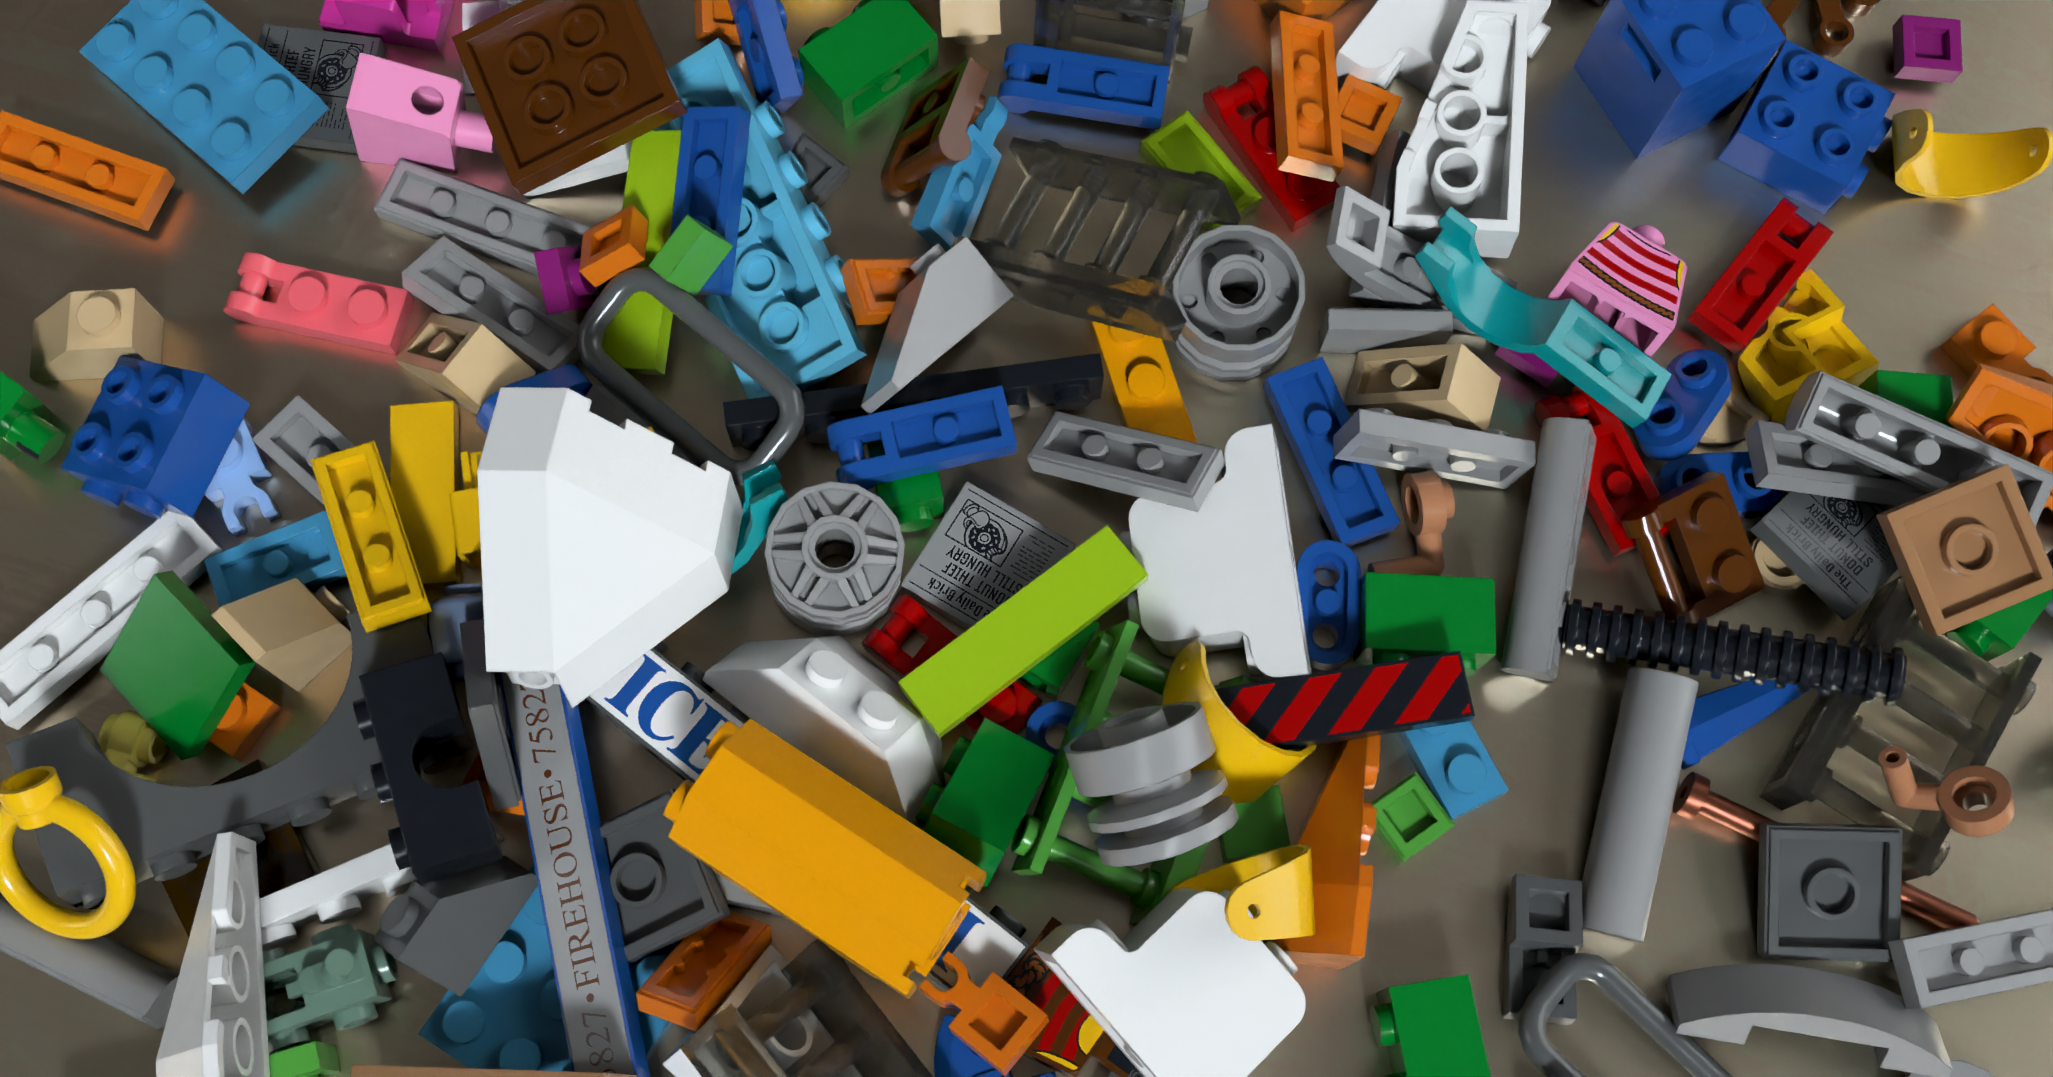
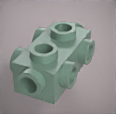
M351 924L339 925L318 932L311 937L313 946L288 955L286 949L283 948L263 952L269 1055L310 1043L311 1039L308 1030L334 1021L336 1030L340 1031L354 1028L376 1019L378 1014L375 1005L392 999L388 983L399 978L395 957L373 940V934L360 929L354 930ZM286 991L288 998L296 1000V1003L292 1010L279 1016L275 1011V1001L282 992Z

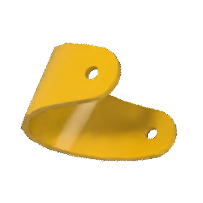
M1925 109L1905 110L1892 116L1895 184L1907 193L1926 198H1972L2010 190L2040 175L2048 167L2053 157V135L2047 128L2032 127L2006 132L1979 134L1933 132L1932 115Z
M1194 641L1189 643L1175 658L1165 683L1163 705L1180 702H1199L1202 705L1216 751L1210 758L1190 770H1221L1228 783V787L1221 795L1230 796L1234 804L1254 802L1316 750L1317 745L1283 750L1260 739L1240 723L1222 702L1210 681L1206 664V649L1200 642Z
M1299 844L1281 847L1223 864L1178 883L1167 893L1168 895L1180 888L1204 890L1218 894L1224 889L1230 891L1224 908L1226 922L1234 934L1239 938L1249 941L1296 938L1315 934L1310 845ZM1248 909H1249V911L1251 912L1253 918H1251V917L1248 915V912H1247Z

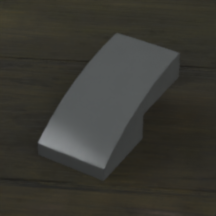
M1515 874L1512 877L1504 957V1019L1519 1020V1013L1526 998L1547 971L1564 956L1576 954L1583 947L1582 881ZM1576 983L1572 985L1554 1008L1546 1023L1570 1026L1577 1020Z

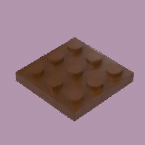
M524 0L452 37L509 179L521 195L688 113L638 0Z

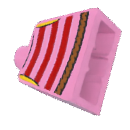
M1610 222L1570 264L1546 299L1554 301L1574 299L1651 358L1676 325L1687 266L1682 259L1663 249L1665 245L1664 236L1655 227L1639 225L1631 230L1619 222Z

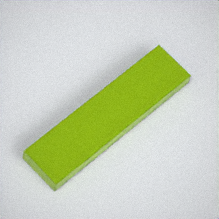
M682 130L650 131L632 140L622 210L633 204L648 220L645 260L638 267H649V264L670 238ZM646 292L634 293L605 330L603 338L604 351L629 374L665 375L673 313L652 295Z
M1106 525L898 682L899 688L940 739L1144 584L1149 574L1110 527Z

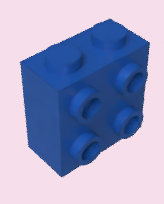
M1786 40L1764 70L1717 160L1825 214L1841 195L1851 199L1864 181L1869 167L1861 162L1867 150L1872 153L1877 150L1892 125V120L1884 116L1895 93Z
M120 356L114 368L104 378L101 392L83 426L73 436L71 448L60 469L83 481L84 484L80 492L103 504L118 508L122 501L126 506L157 519H161L164 511L193 518L251 403L206 373Z

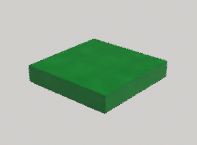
M172 570L153 575L100 671L183 761L201 754L256 662L211 616L213 613Z

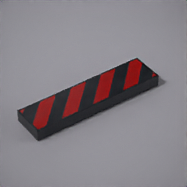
M1461 651L1215 689L1222 702L1240 723L1260 739L1283 750L1471 721L1475 716Z

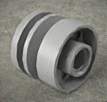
M1223 225L1201 234L1182 252L1172 278L1168 307L1169 335L1178 355L1197 373L1218 381H1246L1268 372L1286 354L1305 301V274L1294 251L1277 235L1252 225Z
M831 481L803 488L781 505L768 527L764 555L775 602L791 622L815 635H839L844 637L865 631L887 614L899 593L905 543L897 517L879 496L856 484ZM838 554L848 558L850 562L839 568H831L820 561L826 556Z
M1180 702L1134 709L1100 723L1096 728L1076 737L1064 747L1079 796L1103 797L1112 795V797L1094 807L1086 816L1091 831L1102 833L1095 841L1103 865L1112 867L1134 866L1183 854L1216 839L1231 829L1239 819L1234 801L1230 796L1221 795L1228 787L1224 773L1221 770L1212 769L1190 770L1210 758L1216 751L1203 707L1199 702Z

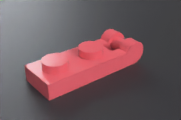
M246 252L243 254L237 270L238 274L242 276L238 290L229 293L223 311L228 316L245 323L397 355L415 299L406 289L280 263L258 253ZM267 286L281 289L276 303L262 300Z

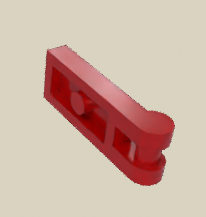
M1252 66L1239 73L1237 82L1228 87L1217 85L1203 94V102L1211 119L1291 232L1333 209L1336 190L1340 187L1336 180L1330 182L1277 169L1273 92L1269 80L1261 68ZM1249 103L1256 114L1244 120L1237 109Z
M1785 197L1777 204L1687 318L1688 321L1736 356L1752 339L1834 233L1822 223L1818 222L1814 226L1795 213L1799 207ZM1779 232H1781L1783 235L1791 239L1799 246L1797 248L1793 247L1791 244H1789L1784 239L1778 236Z
M1577 386L1573 387L1571 395L1561 399L1557 395H1552L1535 402L1534 412L1541 429L1543 420L1554 417L1579 418L1582 416L1592 424L1597 441L1586 506L1613 557L1637 548L1635 539L1626 537L1620 518L1627 512L1659 497L1660 494L1620 419ZM1666 523L1660 529L1662 537L1669 534Z
M902 593L889 608L893 615L880 630L873 628L861 642V645L875 659L903 679L958 636L933 618L918 602ZM911 631L926 641L913 658L899 647ZM1015 681L960 724L976 735L986 718L1020 735L1027 727L1030 716L1043 705V701L1019 682Z

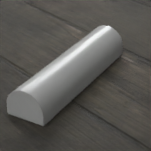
M1822 371L1814 372L1804 380L1794 395L1786 414L1785 429L1929 493L1995 465L2009 464L2034 526H2036L2053 488V472Z
M1565 417L1543 420L1501 663V670L1506 673L1550 682L1557 679L1567 609L1570 602L1597 441L1589 420Z
M1632 668L1628 670L1582 880L1584 928L1644 942L1699 683L1691 678L1649 668Z
M0 892V951L158 1030L165 1028L179 973L105 936L93 939H70L45 931L18 913Z

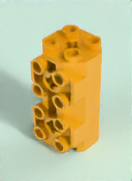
M751 718L741 727H738L731 721H727L719 728L710 741L705 752V756L710 759V762L696 782L693 783L685 780L668 801L663 816L674 822L668 837L676 845L711 867L717 874L759 902L765 903L873 978L879 979L907 999H910L917 987L915 982L908 978L913 971H917L924 977L928 975L971 908V905L965 902L971 893L966 891L965 888L968 885L977 892H980L987 879V872Z

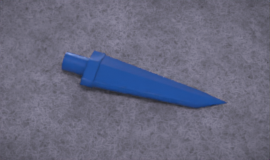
M1753 679L1696 697L1681 768L1685 770L1698 764L1702 758L1804 693L1797 692L1796 685L1786 684V687L1782 690L1776 689L1773 681L1765 680L1762 686L1753 685Z

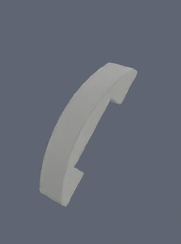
M1346 185L1337 188L1326 245L1335 262L1360 285L1382 299L1403 309L1448 310L1415 258L1423 245L1388 225L1391 211ZM1488 266L1493 274L1516 289L1517 282ZM1452 314L1453 329L1477 335Z
M1733 964L1705 967L1669 975L1666 982L1677 1034L1744 1045L1752 1026L1871 1045L1874 1048L1880 1068L1933 1077H1949L1953 1071L1935 1019L1923 1009H1906L1902 996L1861 979L1835 972L1792 965Z

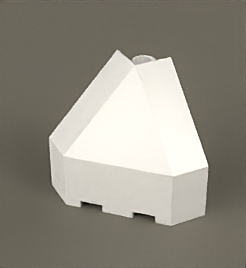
M500 387L477 469L486 672H506L512 683L533 689H544L552 686V684H559L571 707L574 708L728 591L743 508L730 471L709 460L702 464L700 468L672 454L674 442L629 419L622 422L620 426L605 420L589 411L592 400L569 388Z

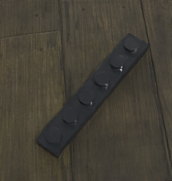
M1100 353L915 377L873 413L1001 385L1010 418L1022 416L1028 413L1030 408L1055 405V408L1059 410H1076L1088 406L1092 400L1101 398L1104 380ZM868 384L801 392L805 404L804 424L796 439L806 438L807 441L812 443H827L826 429L831 424L868 415L861 406ZM773 396L723 402L725 426L732 447L743 446L746 450L755 451L779 417L777 400Z

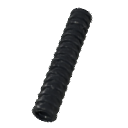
M1574 598L1572 604H1568L1562 648L1565 649V655L1574 656L1575 650L1585 652L1586 659L1593 660L1595 654L1606 655V662L1614 663L1616 657L1627 658L1626 664L1630 666H1635L1637 660L1646 661L1647 668L1657 669L1659 663L1668 665V671L1674 673L1678 672L1679 667L1689 668V674L1693 676H1698L1700 670L1710 671L1712 679H1720L1721 674L1731 675L1732 682L1741 683L1743 677L1753 678V685L1762 686L1764 681L1767 680L1773 681L1776 689L1783 690L1786 684L1796 685V691L1800 693H1806L1808 687L1817 688L1819 696L1827 697L1830 691L1839 692L1840 699L1849 700L1852 694L1861 695L1863 703H1872L1874 698L1883 699L1884 706L1889 707L1895 706L1896 702L1900 701L1907 671V656L1904 655L1903 648L1893 647L1890 653L1882 652L1880 644L1872 643L1868 649H1862L1859 646V642L1849 640L1846 646L1837 645V639L1834 637H1827L1825 642L1822 643L1815 641L1814 634L1806 633L1803 639H1796L1793 632L1784 630L1781 636L1772 635L1771 628L1762 627L1760 633L1750 632V625L1741 624L1739 630L1730 629L1729 623L1721 620L1718 626L1707 625V618L1701 617L1697 619L1696 623L1686 622V615L1677 614L1676 619L1671 620L1665 619V612L1656 611L1655 617L1645 616L1644 609L1635 608L1634 614L1623 612L1624 608L1622 605H1614L1612 611L1602 609V602H1594L1592 607L1582 606L1581 599Z

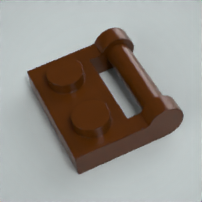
M969 57L911 98L881 172L882 185L890 195L904 197L917 189L920 180L941 166L952 167L968 157L971 151V142L966 130L975 122L984 107L986 98L981 92L989 74V69Z
M1709 471L1627 512L1620 518L1626 537L1635 539L1661 607V612H1665V619L1675 620L1677 614L1686 615V622L1696 623L1699 617L1707 618L1766 588L1724 473ZM1664 523L1667 525L1693 594L1687 598L1684 596L1660 533Z

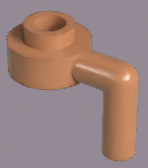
M1433 470L1406 474L1401 484L1402 508L1407 526L1416 537L1418 555L1369 563L1368 572L1440 576L1445 568L1441 532L1446 528L1447 519L1454 516V494L1450 484L1447 481H1441L1438 474Z
M1889 746L1879 753L1878 760L1891 799L1899 807L1942 811L1944 820L1949 827L1962 835L1970 837H1985L1996 834L2007 827L2014 817L2015 802L2010 784L1995 769L1980 765L1965 766L1948 774L1940 784L1918 783L1915 781L1907 753L1903 748ZM1976 805L1988 806L1982 810H1969L1971 807Z

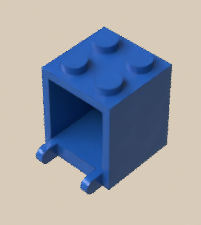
M1609 0L1573 67L1634 157L1638 159L1734 111L1748 90L1756 84V79L1786 37L1760 0Z

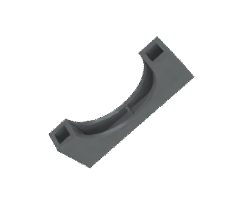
M358 611L346 615L351 631L352 662L345 689L327 721L303 746L285 759L256 774L235 781L207 786H173L147 781L131 775L108 760L95 734L77 717L5 744L15 773L38 766L54 767L63 787L62 795L87 806L113 829L131 858L136 876V884L154 877L155 881L171 880L194 870L197 867V859L212 854L215 840L219 833L234 832L256 841V845H258L265 839L264 832L291 822L293 827L309 825L331 814V806L354 796H358L359 800H369L378 797L370 770L371 764L382 761L375 737L367 740L363 739L353 708L354 700L364 698L359 676L435 654L421 615L366 633ZM468 732L443 739L434 744L426 753L422 761L421 770L423 769L425 774H434L458 764L463 759L462 753L474 749ZM55 823L34 829L56 895L76 908L84 905L85 909H97L104 901L106 886L102 870L91 851L74 834Z

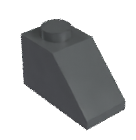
M504 855L501 860L422 885L418 879L414 880L404 894L396 897L388 905L382 915L380 929L373 937V940L400 962L461 997L538 886L537 877Z

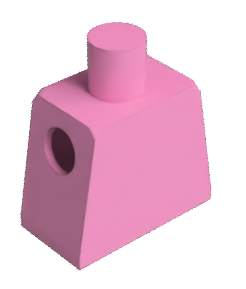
M359 54L346 111L360 161L396 166L399 158L436 171L450 173L457 168L461 147L494 153L496 144L484 115L466 111L463 84L457 79L373 55Z

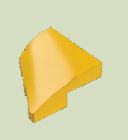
M1812 269L1801 274L1797 280L1795 291L1782 308L1776 307L1767 319L1765 331L1760 337L1752 339L1738 359L1737 367L1746 392L1755 407L1771 416L1768 420L1769 422H1785L1786 414L1794 395L1810 374L1822 371L1854 386H1858L1878 370L1880 363L1843 323L1842 317L1845 305Z

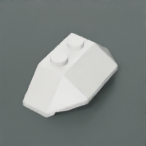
M841 636L744 642L706 671L702 680L749 718L919 829L923 830L926 824L915 819L934 782L945 788L941 738H938L902 692L898 681Z

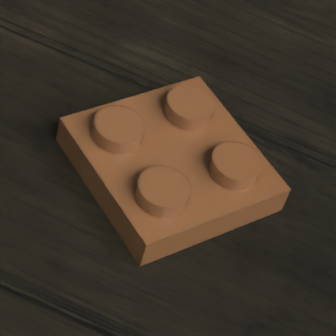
M2009 464L1995 465L1876 515L1926 635L1939 636L2053 589V568Z

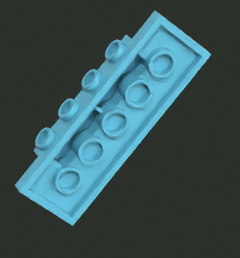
M717 38L668 69L685 107L741 106L751 114L732 295L703 296L709 310L786 373L800 391L803 392L868 354L848 312L851 309V305L840 270L845 262L837 254L830 256L823 240L832 233L830 225L821 209L814 202L807 205L800 189L808 183L807 174L798 158L791 151L784 153L777 138L786 132L785 125L769 101L761 103L751 96L730 47ZM683 115L652 131L682 130ZM733 363L748 399L772 396Z

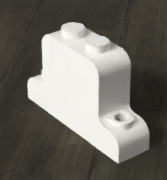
M1378 0L1337 54L1338 88H1342L1348 74L1382 89H1386L1392 80L1398 77L1428 95L1468 0ZM1478 0L1529 3L1527 56L1532 58L1551 30L1550 26L1542 22L1551 4V0Z
M1272 424L1244 428L1235 432L1228 440L1223 454L1225 465L1221 470L1222 479L1214 482L1198 512L1143 498H1138L1132 505L1128 517L1130 530L1120 532V541L1149 575L1147 581L1138 587L1137 591L1127 596L1130 621L1139 625L1138 630L1144 629L1156 649L1167 656L1177 657L1184 647L1194 641L1203 644L1206 652L1245 647L1250 677L1261 675L1263 681L1312 674L1278 442Z
M1191 888L1176 889L1169 893L1121 941L1107 925L1099 919H1095L1089 926L1075 923L1062 924L1056 927L1034 948V951L1144 1077H1247L1300 1023L1306 1009L1304 992L1292 977L1298 969L1291 958L1271 941H1267L1265 944L1261 940L1249 941L1239 938L1230 930L1224 912L1226 899L1230 894V891L1226 889L1220 894ZM1248 909V910H1247L1248 915H1249L1251 918H1253L1251 912H1250L1249 909Z

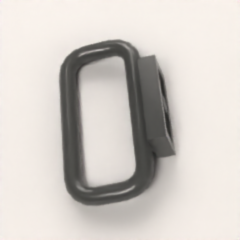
M633 267L619 272L605 286L588 309L578 328L577 348L581 361L589 372L604 384V386L593 385L585 395L586 398L592 400L590 412L617 426H620L626 419L645 428L652 426L656 434L674 442L672 454L699 468L709 460L730 471L734 484L737 486H743L742 474L772 458L778 464L796 440L804 424L805 404L800 389L792 379L688 292L664 280L650 267ZM646 292L652 295L777 400L779 417L749 458L739 461L728 457L611 359L604 351L602 342L605 330L634 293Z
M1580 952L1564 956L1543 976L1526 998L1519 1013L1518 1034L1523 1051L1534 1066L1546 1077H1586L1553 1046L1546 1033V1021L1549 1015L1572 985L1580 980H1589L1597 985L1693 1077H1733L1689 1035L1677 1034L1673 1020L1615 965L1598 955Z

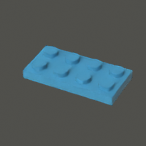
M131 0L79 50L91 64L241 194H244L329 109L317 94L204 0Z

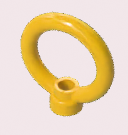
M33 767L7 777L0 782V892L18 913L31 923L61 937L93 939L107 935L117 929L129 916L136 897L134 867L120 838L90 808L70 797L62 795L63 787L54 767ZM55 823L80 839L96 858L102 870L106 886L103 903L95 910L76 911L57 904L41 893L25 875L18 862L14 848V835L18 826L20 829L30 830Z

